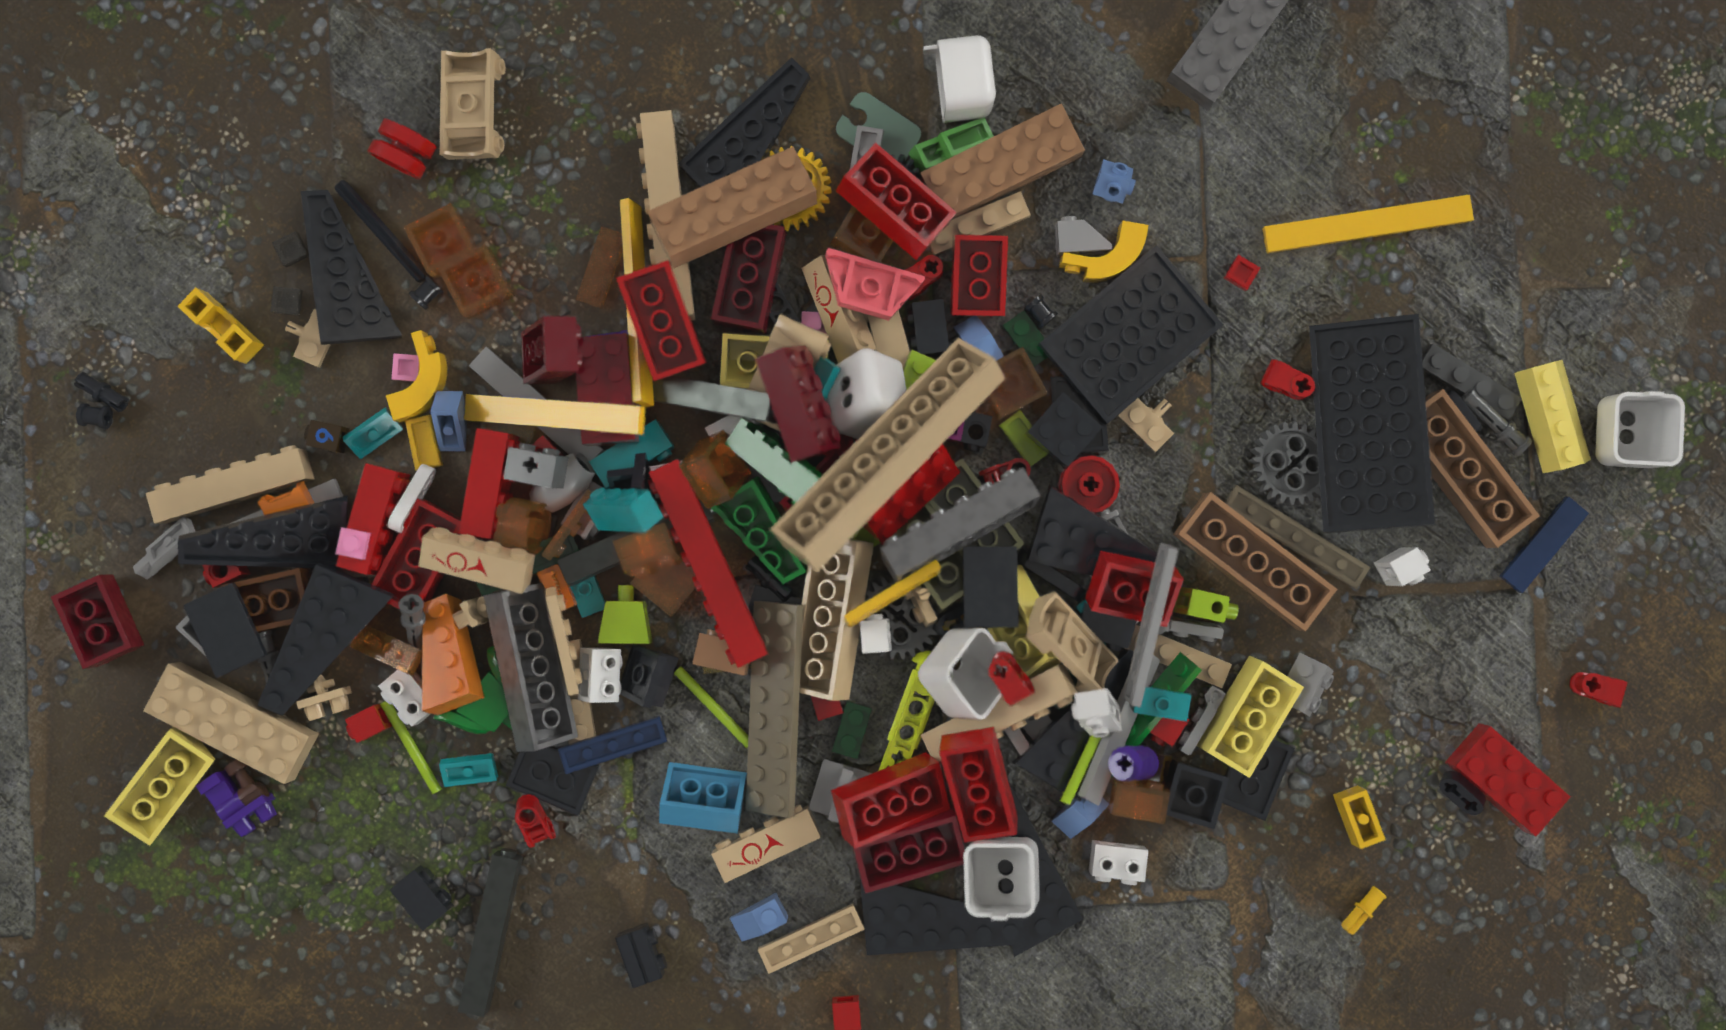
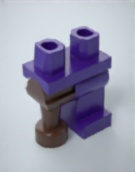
M236 759L225 766L224 771L215 772L196 785V788L201 795H206L215 808L217 815L223 821L222 823L225 828L233 827L240 837H244L256 829L249 818L255 813L261 823H264L276 816L277 813L271 803L275 800L273 794L269 793L264 783L254 782L245 770L247 765ZM235 775L241 786L240 789L237 788L230 776Z

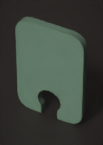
M858 93L850 103V106L866 113L867 120L861 126L883 129L884 135L881 147L890 155L894 154L897 161L900 154H904L906 161L909 157V151L917 145L921 138L920 128L869 93ZM842 115L836 125L837 135L854 146L857 126L853 125L847 117Z

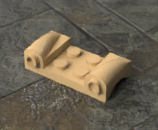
M491 48L473 53L441 51L440 155L448 160L499 158L500 153L504 151L503 137L499 136V133L494 130V81L501 79V76L505 74L506 68L504 60Z
M780 314L763 355L782 347L805 345L812 354V365L814 368L820 356L826 358L832 343L827 342L830 335ZM757 367L747 390L767 393ZM755 420L780 431L778 424Z
M1056 592L1036 599L1029 618L1026 637L1042 654L1050 651L1055 654L1071 673L1078 678L1076 689L1080 693L1105 689V680L1112 668L1118 663V658Z

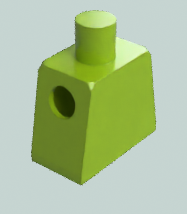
M618 585V601L605 602L598 643H652L646 601H634V585Z
M1181 587L1173 612L1224 623L1226 618L1236 619L1239 607L1237 604L1229 603L1230 598L1228 596Z

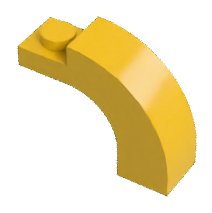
M1122 221L1118 228L1116 244L1110 253L1101 257H1087L1064 252L1060 258L1059 267L1065 268V272L1071 274H1080V271H1083V282L1096 283L1110 280L1123 273L1139 256L1146 241L1149 225Z
M422 330L411 333L419 359L417 378L408 388L386 395L393 421L399 423L405 422L407 419L416 418L432 407L436 392L443 391L446 383V357L440 352L433 353L436 350L433 337L431 335L428 336V333Z

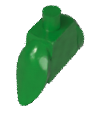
M494 645L487 649L488 663L491 671L481 681L485 698L461 706L458 709L434 715V720L446 722L474 734H486L489 731L495 732L502 723L512 730Z

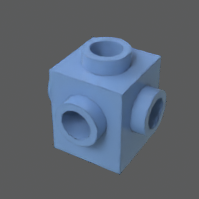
M1103 159L1095 181L1093 195L1103 197L1109 202L1116 201L1123 204L1126 194L1131 195L1136 180L1132 179L1133 168L1120 162L1114 163Z

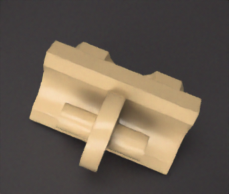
M484 596L462 602L460 604L462 610L452 615L459 629L467 625H471L473 628L489 622Z
M320 675L314 681V684L310 685L307 689L309 694L317 692L318 695L296 701L298 709L304 708L309 721L326 716L322 702L328 700L333 714L348 710L349 701L347 695L352 693L350 686L328 692V688L335 686L334 679L325 680Z

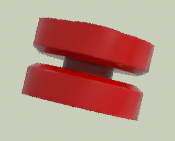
M384 118L378 133L391 143L380 139H373L367 152L388 166L420 180L426 166L413 155L422 159H431L437 146L416 131Z
M1093 455L1074 460L1068 467L1063 469L1058 481L1059 492L1067 497H1071L1078 504L1095 513L1102 512L1110 507L1117 498L1120 488L1119 476L1113 465L1104 458ZM1086 481H1089L1092 484V488L1089 491L1088 487H1084L1083 483Z

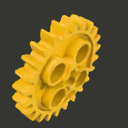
M801 148L797 154L809 177L812 178L811 181L817 193V204L774 223V225L778 226L784 224L786 231H789L790 225L793 224L798 231L801 222L809 227V218L818 221L816 212L825 213L822 203L830 204L829 197L826 196L832 193L831 187L826 186L832 183L830 176H826L828 170L826 167H821L822 161L820 158L814 161L813 152L805 156L804 148ZM772 150L770 151V156L775 154Z

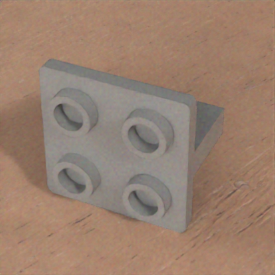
M824 759L809 809L828 815V820L838 823L831 790L872 773Z

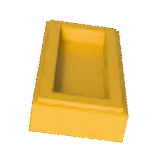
M426 415L405 420L415 471L418 470L421 464H426L432 468L443 466L432 416Z

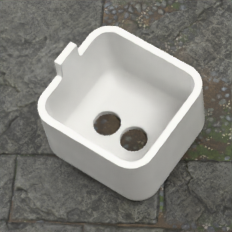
M977 35L937 40V45L924 46L923 55L935 54L943 123L987 117L992 111L996 97L991 48L988 40Z
M869 348L861 349L836 364L841 370L826 399L831 408L830 417L833 426L838 429L839 433L857 440L907 391L901 362Z
M1654 391L1643 393L1624 392L1603 398L1597 407L1595 449L1597 460L1605 466L1659 468L1678 464L1683 457L1685 416L1683 400L1674 394ZM1624 411H1629L1633 414L1634 421L1630 426H1625L1620 421V416ZM1624 429L1630 430L1633 434V440L1629 444H1624L1620 441L1619 435Z
M984 628L951 629L946 632L921 665L918 671V678L947 716L952 718L984 719L1002 696L988 674L992 658L997 652L1007 651L1013 654V651L1006 642H996ZM960 658V667L959 669L954 670L952 667Z
M998 837L973 841L964 852L965 906L971 915L975 917H991V920H1007L1008 918H1025L1033 913L1039 902L1040 894L1038 847L1032 839L1027 837ZM1009 860L1013 865L1012 873L1009 875L1000 873L998 870L1000 861ZM1007 878L1013 882L1014 889L1012 892L1003 893L1000 891L999 881L1001 879Z

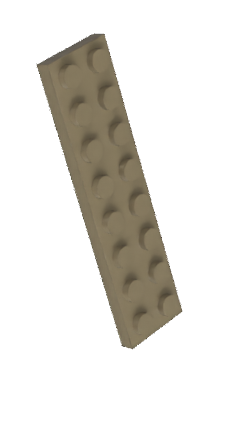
M754 601L753 620L769 654L751 662L746 810L791 818L795 814L803 605Z

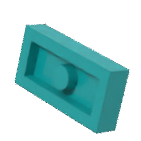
M385 407L344 435L343 441L359 459H362L401 432L403 427L399 422L393 421L391 412Z
M493 753L441 759L439 763L444 787L497 781L498 778Z

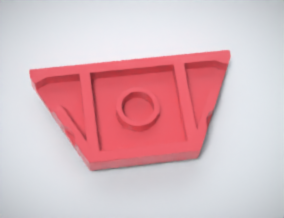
M827 248L825 253L838 306L889 321L925 280V276L831 248Z

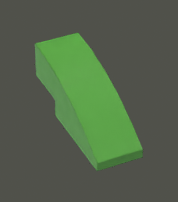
M980 118L944 131L933 139L915 145L909 151V155L914 160L915 168H919L920 172L994 136L986 119Z

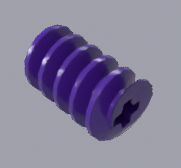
M1123 746L1112 752L1108 765L1111 774L1115 778L1122 781H1132L1153 777L1158 771L1159 762L1157 755L1149 747Z

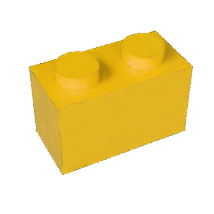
M1357 785L1333 794L1352 845L1363 849L1385 840L1366 789Z

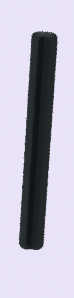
M341 180L335 185V191L418 283L423 282L425 277L429 276V273L345 180Z

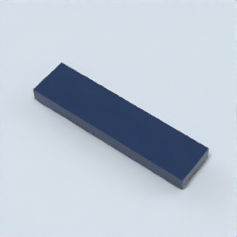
M1565 497L1499 577L1518 593H1523L1589 513L1573 499Z
M659 715L559 747L558 751L565 774L665 743L667 738Z

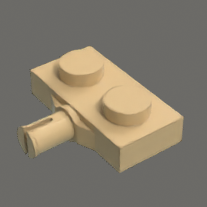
M314 309L308 323L304 327L289 321L287 325L297 330L286 326L285 331L300 336L299 344L293 357L320 368L330 344H320L316 309Z
M1137 398L1118 417L1156 452L1174 434L1164 424L1161 417L1172 405L1167 403L1166 399H1163L1152 409Z
M920 585L904 596L907 600L911 599L915 606L912 611L919 624L923 622L926 628L937 621V617L928 600L930 593H927L928 589L922 588Z

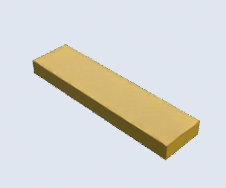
M937 560L932 561L845 614L843 620L848 628L853 627L937 576L941 570L940 564Z

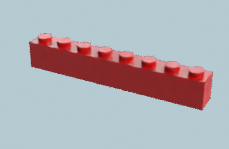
M677 459L649 472L651 479L648 480V484L653 494H659L662 503L659 504V508L664 518H670L673 525V528H670L672 537L676 543L681 542L684 552L681 553L683 561L687 568L692 566L696 575L692 577L693 583L697 591H703L707 599L703 601L704 607L708 615H714L717 621V625L714 628L719 639H725L729 649L725 650L731 665L736 663L739 668L769 654L682 462Z

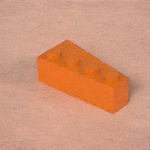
M448 594L424 602L423 608L426 621L423 625L422 711L434 715H440L485 698L468 626L459 629L452 617L454 613L462 610L460 606L462 601Z

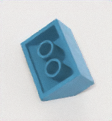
M669 762L660 800L659 823L738 834L747 772Z

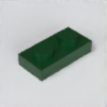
M1024 310L1002 326L1032 369L1048 358L1038 346L1045 338Z
M851 701L846 702L832 752L855 759L858 758L872 711L871 707Z

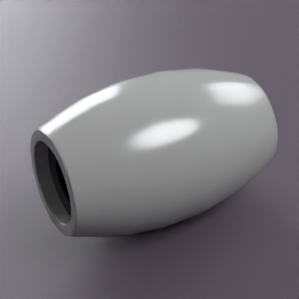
M574 452L566 455L569 459L564 489L532 486L529 496L539 510L546 514L558 511L571 504L588 487L595 471L589 460L581 453Z

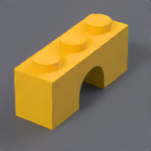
M195 287L177 306L195 324L209 331L217 339L216 343L235 361L247 364L264 346L262 342L206 291Z

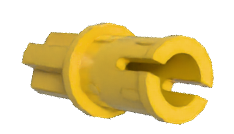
M1372 886L1360 903L1356 902L1354 904L1356 907L1342 922V928L1349 934L1354 935L1368 918L1371 919L1373 917L1372 913L1387 898L1385 894L1375 886Z

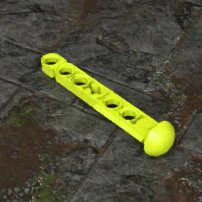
M932 651L916 653L915 657L911 659L917 663L916 669H912L887 738L889 743L878 771L887 768L888 765H894L895 760L891 757L892 754H897L900 751L902 756H904L903 759L896 761L897 764L910 759L914 749H917L919 746L921 735L924 732L935 700L921 684L918 678V671ZM916 691L917 693L926 696V698L923 699L919 695H914V692ZM913 701H920L922 703V710L918 714H911L909 712V705ZM906 725L912 726V736L907 739L901 738V728Z

